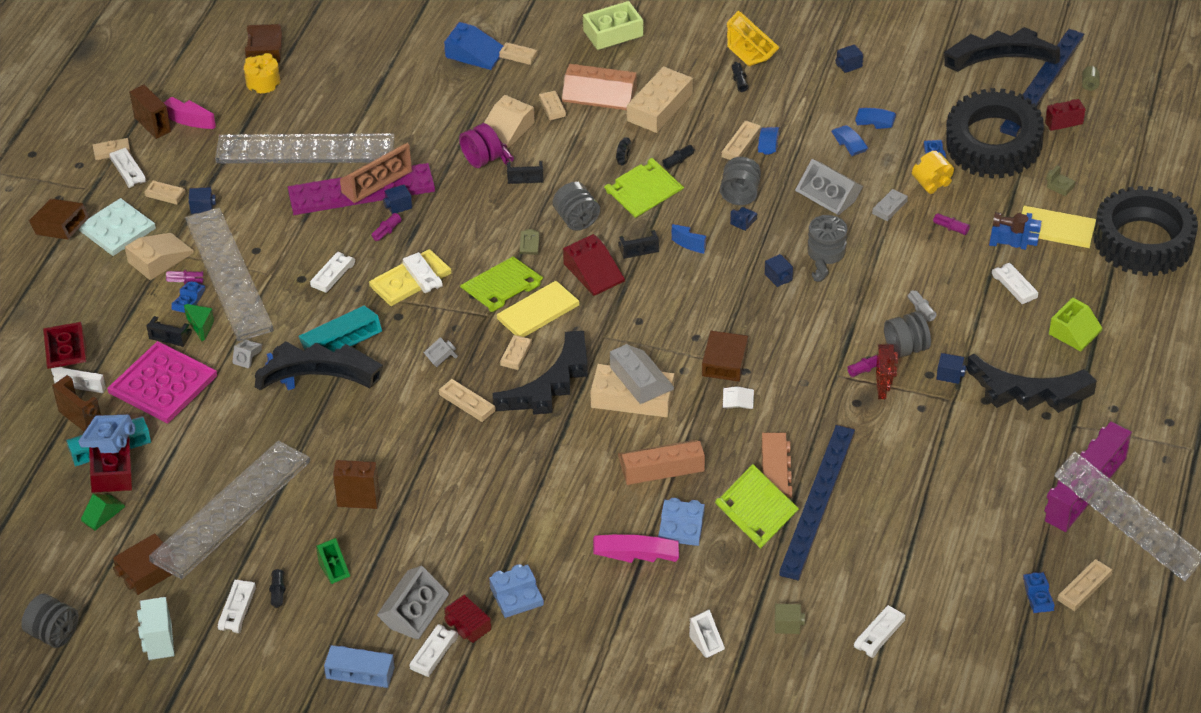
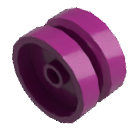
M481 123L473 127V130L470 129L460 134L459 144L461 150L473 167L478 169L488 164V161L491 162L501 157L502 147L497 134L488 124Z

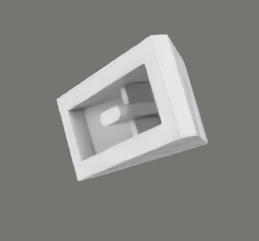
M710 610L690 618V638L706 658L725 649Z

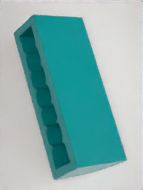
M364 305L299 335V339L304 350L307 347H311L314 343H318L328 350L335 352L336 349H340L345 344L352 346L382 332L378 315Z
M143 416L131 419L135 425V432L129 435L130 449L151 443L149 430ZM82 435L66 440L75 466L90 462L89 447H81L78 442Z

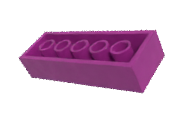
M1110 422L1106 428H1101L1098 437L1091 440L1088 449L1081 452L1078 461L1070 465L1065 476L1062 475L1057 486L1051 488L1048 492V504L1044 510L1046 512L1045 522L1064 532L1068 531L1127 459L1131 431L1113 422Z

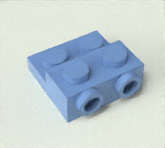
M129 415L95 416L78 442L81 447H98L101 453H118L121 447L126 446L129 435L134 434L135 425Z
M677 498L664 500L658 537L675 540L679 544L699 546L705 504H701L697 500L681 502Z
M515 565L510 571L504 573L503 571H497L492 577H489L490 589L504 618L544 605L543 598L536 586V580L528 565Z

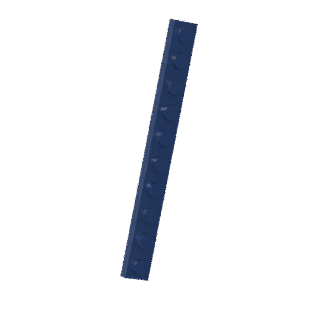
M1072 29L1067 30L1057 45L1060 47V62L1056 65L1047 61L1044 63L1024 92V100L1028 97L1031 99V104L1039 105L1083 41L1084 33ZM1005 119L1000 127V132L1013 137H1017L1021 131V127L1018 124Z
M839 425L835 426L780 568L779 576L800 580L854 438L855 429Z

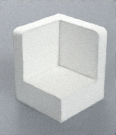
M742 387L723 388V408L741 407L753 409L754 390Z

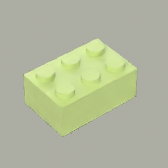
M627 1L584 14L583 31L596 49L599 50L643 36V19L632 4Z

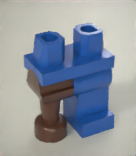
M995 212L989 246H997V243L1015 248L1021 247L1026 250L1027 245L1037 246L1039 234L1037 233H1040L1042 221L1032 219V213H1027V215L1017 213L1014 217H1002V213Z

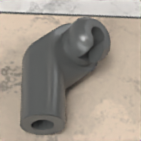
M820 259L815 262L816 273L812 272L813 280L816 282L823 281L829 273L824 261Z

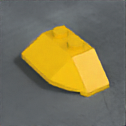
M739 10L727 22L728 48L748 66L767 61L780 48Z

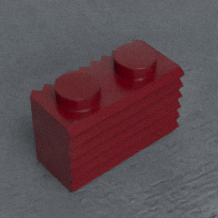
M1080 99L1048 105L1045 123L1050 131L1084 124L1086 109Z
M465 594L444 608L446 623L450 627L454 626L458 629V633L463 639L467 638L474 643L478 638L491 631L490 617L479 609Z

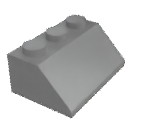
M812 159L795 191L840 215L855 202L863 186L827 165Z
M626 344L610 351V368L640 404L674 390V386L644 350Z
M421 565L406 572L377 616L391 630L414 639H419L449 593Z

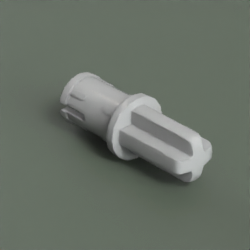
M910 291L908 299L914 304L915 310L919 311L927 322L934 320L937 315L929 306V302L923 299L917 291Z

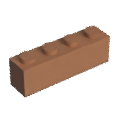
M762 433V473L787 498H792V486H788V483H791V471H787V468H791V456H787V453H790V441H786V433Z

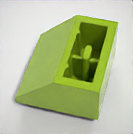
M1072 298L1051 318L1049 335L1081 352L1102 331V326L1088 305Z

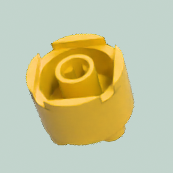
M271 54L248 57L245 60L244 74L246 86L249 90H256L257 93H268L276 89L275 86L280 84L278 62L272 58Z
M931 151L920 158L922 162L919 165L915 164L912 169V176L929 194H933L941 186L947 187L952 182L951 177L954 172V167L937 151Z

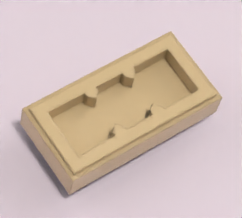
M506 42L499 52V56L531 65L537 56V50Z
M556 91L539 94V100L549 120L566 117V111Z
M128 138L93 144L95 160L110 158V153L126 148L130 153Z
M152 181L145 190L146 197L173 204H178L185 195V188Z
M513 335L500 360V365L519 370L532 345V339Z

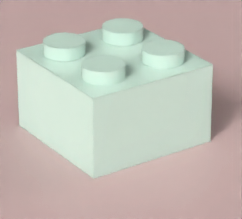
M166 597L140 601L141 609L137 610L138 621L142 622L138 626L139 637L142 639L143 652H147L149 660L174 656L172 623Z

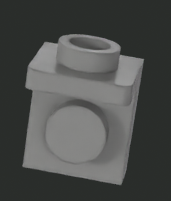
M441 337L423 352L436 367L450 355L455 359L458 357L454 352L456 348L449 340L445 342Z
M245 339L235 345L233 364L246 368L251 367L252 357L261 352L262 344Z

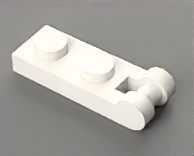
M126 148L109 154L111 161L125 180L128 188L133 187L136 183L146 182L144 174Z
M337 252L310 281L311 287L327 293L348 268L354 266L355 258L345 257L343 253Z
M419 252L402 259L403 265L424 293L430 292L433 288L438 289L442 287L440 277L436 276Z
M1007 263L1002 268L997 267L992 270L993 277L996 280L998 279L1021 304L1038 298V292L1012 264Z
M62 366L51 368L54 383L68 375L72 378L75 389L104 393L106 389L102 374L65 369Z
M234 581L219 619L218 630L226 631V629H229L235 633L241 632L243 620L256 589L254 582ZM229 618H233L234 622L228 621Z
M888 605L858 637L854 647L858 650H864L866 655L871 658L875 657L882 645L905 621L906 615ZM870 640L873 643L870 645L867 643V641Z
M438 624L411 661L410 669L429 677L451 644L457 640L458 632L452 629L450 631L446 630L444 626Z

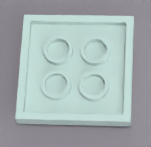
M120 198L90 217L79 228V231L114 256L125 249L126 245L139 237H144L156 229L154 222Z

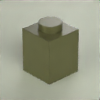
M775 604V633L800 634V627L805 626V613H801V604Z

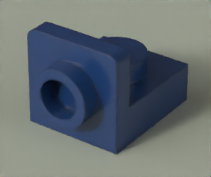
M741 207L738 211L733 209L730 213V224L744 231L757 219L756 212Z

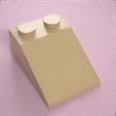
M504 95L494 105L484 123L494 130L502 143L507 145L508 149L534 124V107Z
M172 233L139 237L125 246L128 263L149 280L154 279L194 253L193 249Z

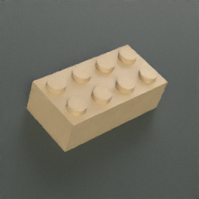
M663 66L627 104V121L657 133L693 94V78Z
M598 364L591 388V408L668 417L674 390L640 404L613 372L610 365ZM662 372L674 386V373Z

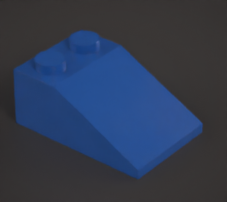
M462 22L456 25L444 41L445 58L492 70L500 59L499 52L503 48V45L477 27Z

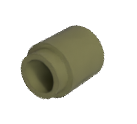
M1088 66L1082 72V86L1084 89L1092 91L1100 85V73L1096 67Z

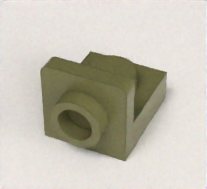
M1057 165L1047 174V188L1066 196L1075 187V181L1061 175V167Z
M533 229L521 231L520 254L538 255L540 241L538 231Z

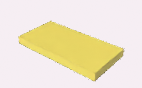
M1028 206L1023 207L1022 214L1032 213V219L1042 221L1040 233H1037L1039 234V239L1090 248L1096 219Z
M430 249L421 253V256L437 277L439 276L442 279L451 274V268ZM403 263L369 281L370 287L390 306L422 290Z
M554 281L498 313L497 319L514 335L526 337L579 306V300L561 284Z

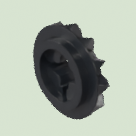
M624 137L618 144L616 152L618 165L623 166L629 159L632 148L630 138Z

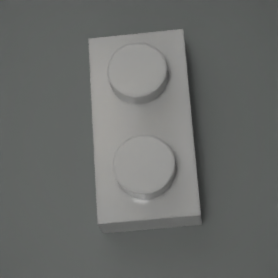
M892 189L873 208L872 214L888 221L907 202L908 196Z

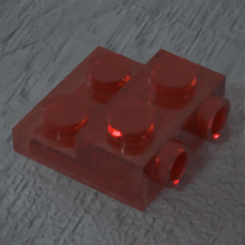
M878 344L876 362L878 399H886V392L890 391L893 377H897V367L894 364H898V352H894V344Z

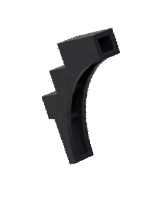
M1026 27L1021 28L1011 36L998 30L985 39L970 34L944 52V65L959 72L972 64L1001 57L1034 58L1056 65L1060 62V47L1038 38L1037 32Z
M584 330L565 332V342L560 356L555 364L542 376L524 386L492 393L495 412L533 409V415L552 413V396L570 395L569 378L588 377Z
M285 341L273 350V359L263 368H259L256 371L254 387L261 391L270 384L285 378L315 374L341 377L370 389L381 379L383 365L347 344L340 349H336L335 352L328 350L318 343H314L311 347H307L302 351Z
M976 354L968 356L966 370L979 381L982 387L986 388L985 398L996 408L1016 399L1028 411L1046 401L1050 407L1059 413L1095 394L1097 380L1085 369L1055 378H1029L999 370L984 362Z

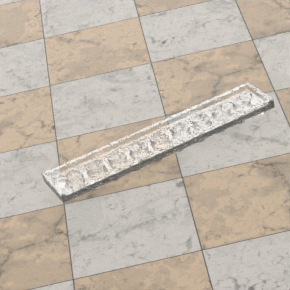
M394 134L219 135L215 160L216 163L224 164L370 163L394 150L395 136Z
M220 207L185 217L188 229L237 342L273 332L271 320Z
M278 440L150 554L149 561L174 576L183 579L308 465L310 457Z

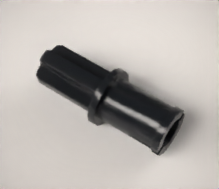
M734 62L731 66L734 74L733 80L737 84L738 91L745 92L748 90L746 73L743 72L741 63Z
M689 144L679 151L675 150L671 156L662 160V164L669 170L676 164L683 163L684 159L694 154L695 149Z
M275 569L271 574L272 582L269 586V591L271 592V605L274 608H278L283 605V594L286 591L284 585L285 572Z

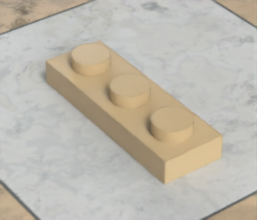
M744 121L723 149L722 157L729 160L742 157L761 132V126Z
M453 379L439 389L440 396L481 422L495 412L493 404Z
M1095 559L1058 595V601L1075 611L1112 575V569Z

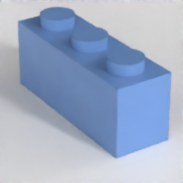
M332 645L324 665L326 679L385 688L389 687L395 668L392 654Z

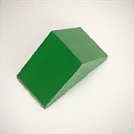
M190 304L184 305L187 321L200 340L204 341L214 323L212 308Z
M92 494L81 517V521L96 531L124 509L125 505L112 495Z
M336 538L316 545L319 565L330 584L350 577Z

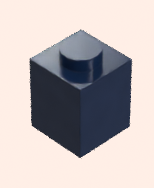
M855 44L839 49L835 59L836 65L844 73L861 68L863 66V53Z
M405 184L384 190L385 198H383L385 208L390 210L391 214L412 209L411 194Z
M211 187L189 188L188 201L191 214L213 213V205H216V195H212Z
M779 254L765 261V275L776 287H779L793 280V266Z
M941 353L936 380L959 384L961 376L965 377L967 368L966 365H963L964 357Z

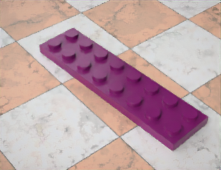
M429 164L411 166L412 172L356 203H353L341 192V178L287 186L293 215L382 201L385 198L384 190L405 184L411 195L435 192Z

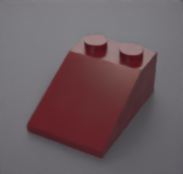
M595 234L563 248L564 265L593 296L625 282V278L607 248Z
M81 322L43 328L47 369L86 362V340Z
M129 437L127 438L126 446L121 447L118 453H101L98 447H89L91 493L132 491Z

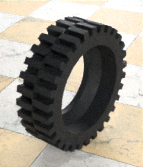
M990 88L988 93H986V89H982L981 94H977L975 91L971 93V98L966 95L963 97V102L958 100L956 106L953 105L946 122L947 151L950 153L951 159H955V164L957 166L962 164V170L964 171L969 168L972 175L979 172V177L983 178L985 174H989V178H994V174H999V178H1004L1005 173H1008L1009 177L1014 176L1015 170L1019 174L1023 172V167L1028 169L1030 163L1034 164L1036 158L1040 156L1043 147L1044 120L1040 109L1037 110V105L1035 103L1031 104V99L1027 97L1024 100V95L1021 93L1015 96V91L1010 90L1008 94L1005 93L1006 89L1001 88L1000 92H995V88ZM1002 118L1018 124L1021 127V131L1016 138L1007 143L987 144L974 138L968 127L982 119Z
M1133 186L1128 187L1127 192L1124 189H1120L1118 194L1113 192L1110 197L1107 196L1098 208L1093 241L1096 243L1095 248L1100 250L1099 254L1101 257L1106 256L1105 261L1108 263L1114 261L1113 266L1116 268L1122 266V271L1124 272L1131 269L1132 274L1137 275L1138 271H1141L1142 276H1148V272H1152L1153 276H1158L1159 271L1163 275L1168 274L1169 269L1172 272L1176 271L1177 266L1180 268L1184 266V262L1187 263L1193 253L1198 230V221H1196V214H1193L1194 210L1192 207L1188 208L1186 201L1181 203V197L1176 196L1173 198L1172 192L1168 191L1167 194H1164V189L1158 188V191H1153V187L1148 186V190H1143V186H1138L1137 190H1134ZM1146 221L1157 224L1165 229L1170 235L1171 240L1160 244H1144L1126 238L1118 230L1130 222Z

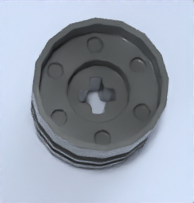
M736 157L727 161L720 185L722 197L734 205H747L753 202L757 197L761 178L759 165L747 157Z
M580 182L565 184L554 195L553 207L567 226L574 231L588 228L597 220L600 214L599 204Z
M833 215L815 217L810 222L808 229V255L814 261L823 260L825 264L839 262L846 253L847 224L841 218Z
M919 311L906 314L903 318L895 317L885 321L884 335L886 343L895 358L911 355L912 351L918 353L930 348L931 335L929 327Z
M43 593L36 596L29 603L23 614L21 626L22 630L28 635L40 639L43 643L53 648H59L75 632L79 615L75 608Z

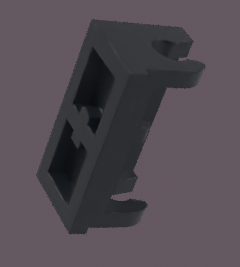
M539 161V166L511 167V162H507L508 184L544 183L543 161Z
M651 230L652 235L650 237L637 238L630 241H625L623 236H619L620 242H618V246L623 259L659 252V238L655 230Z
M154 316L146 325L149 339L184 347L192 334V330L187 329L189 324L185 323L182 328L164 325L157 321V316Z

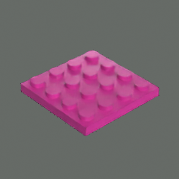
M157 341L107 389L109 394L168 424L217 377V371Z

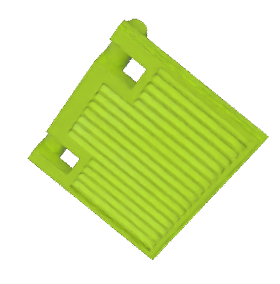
M650 158L645 166L640 164L617 178L615 184L604 186L606 192L611 194L635 218L684 189L653 158Z
M513 256L465 282L460 287L488 307L490 312H494L503 307L505 300L523 290L530 292L539 287L543 277ZM531 277L534 281L529 283L525 279ZM496 297L498 301L493 303L489 299Z
M753 464L720 498L715 500V504L760 548L799 510ZM729 499L734 502L731 507L726 503ZM760 528L765 532L762 537L756 533Z

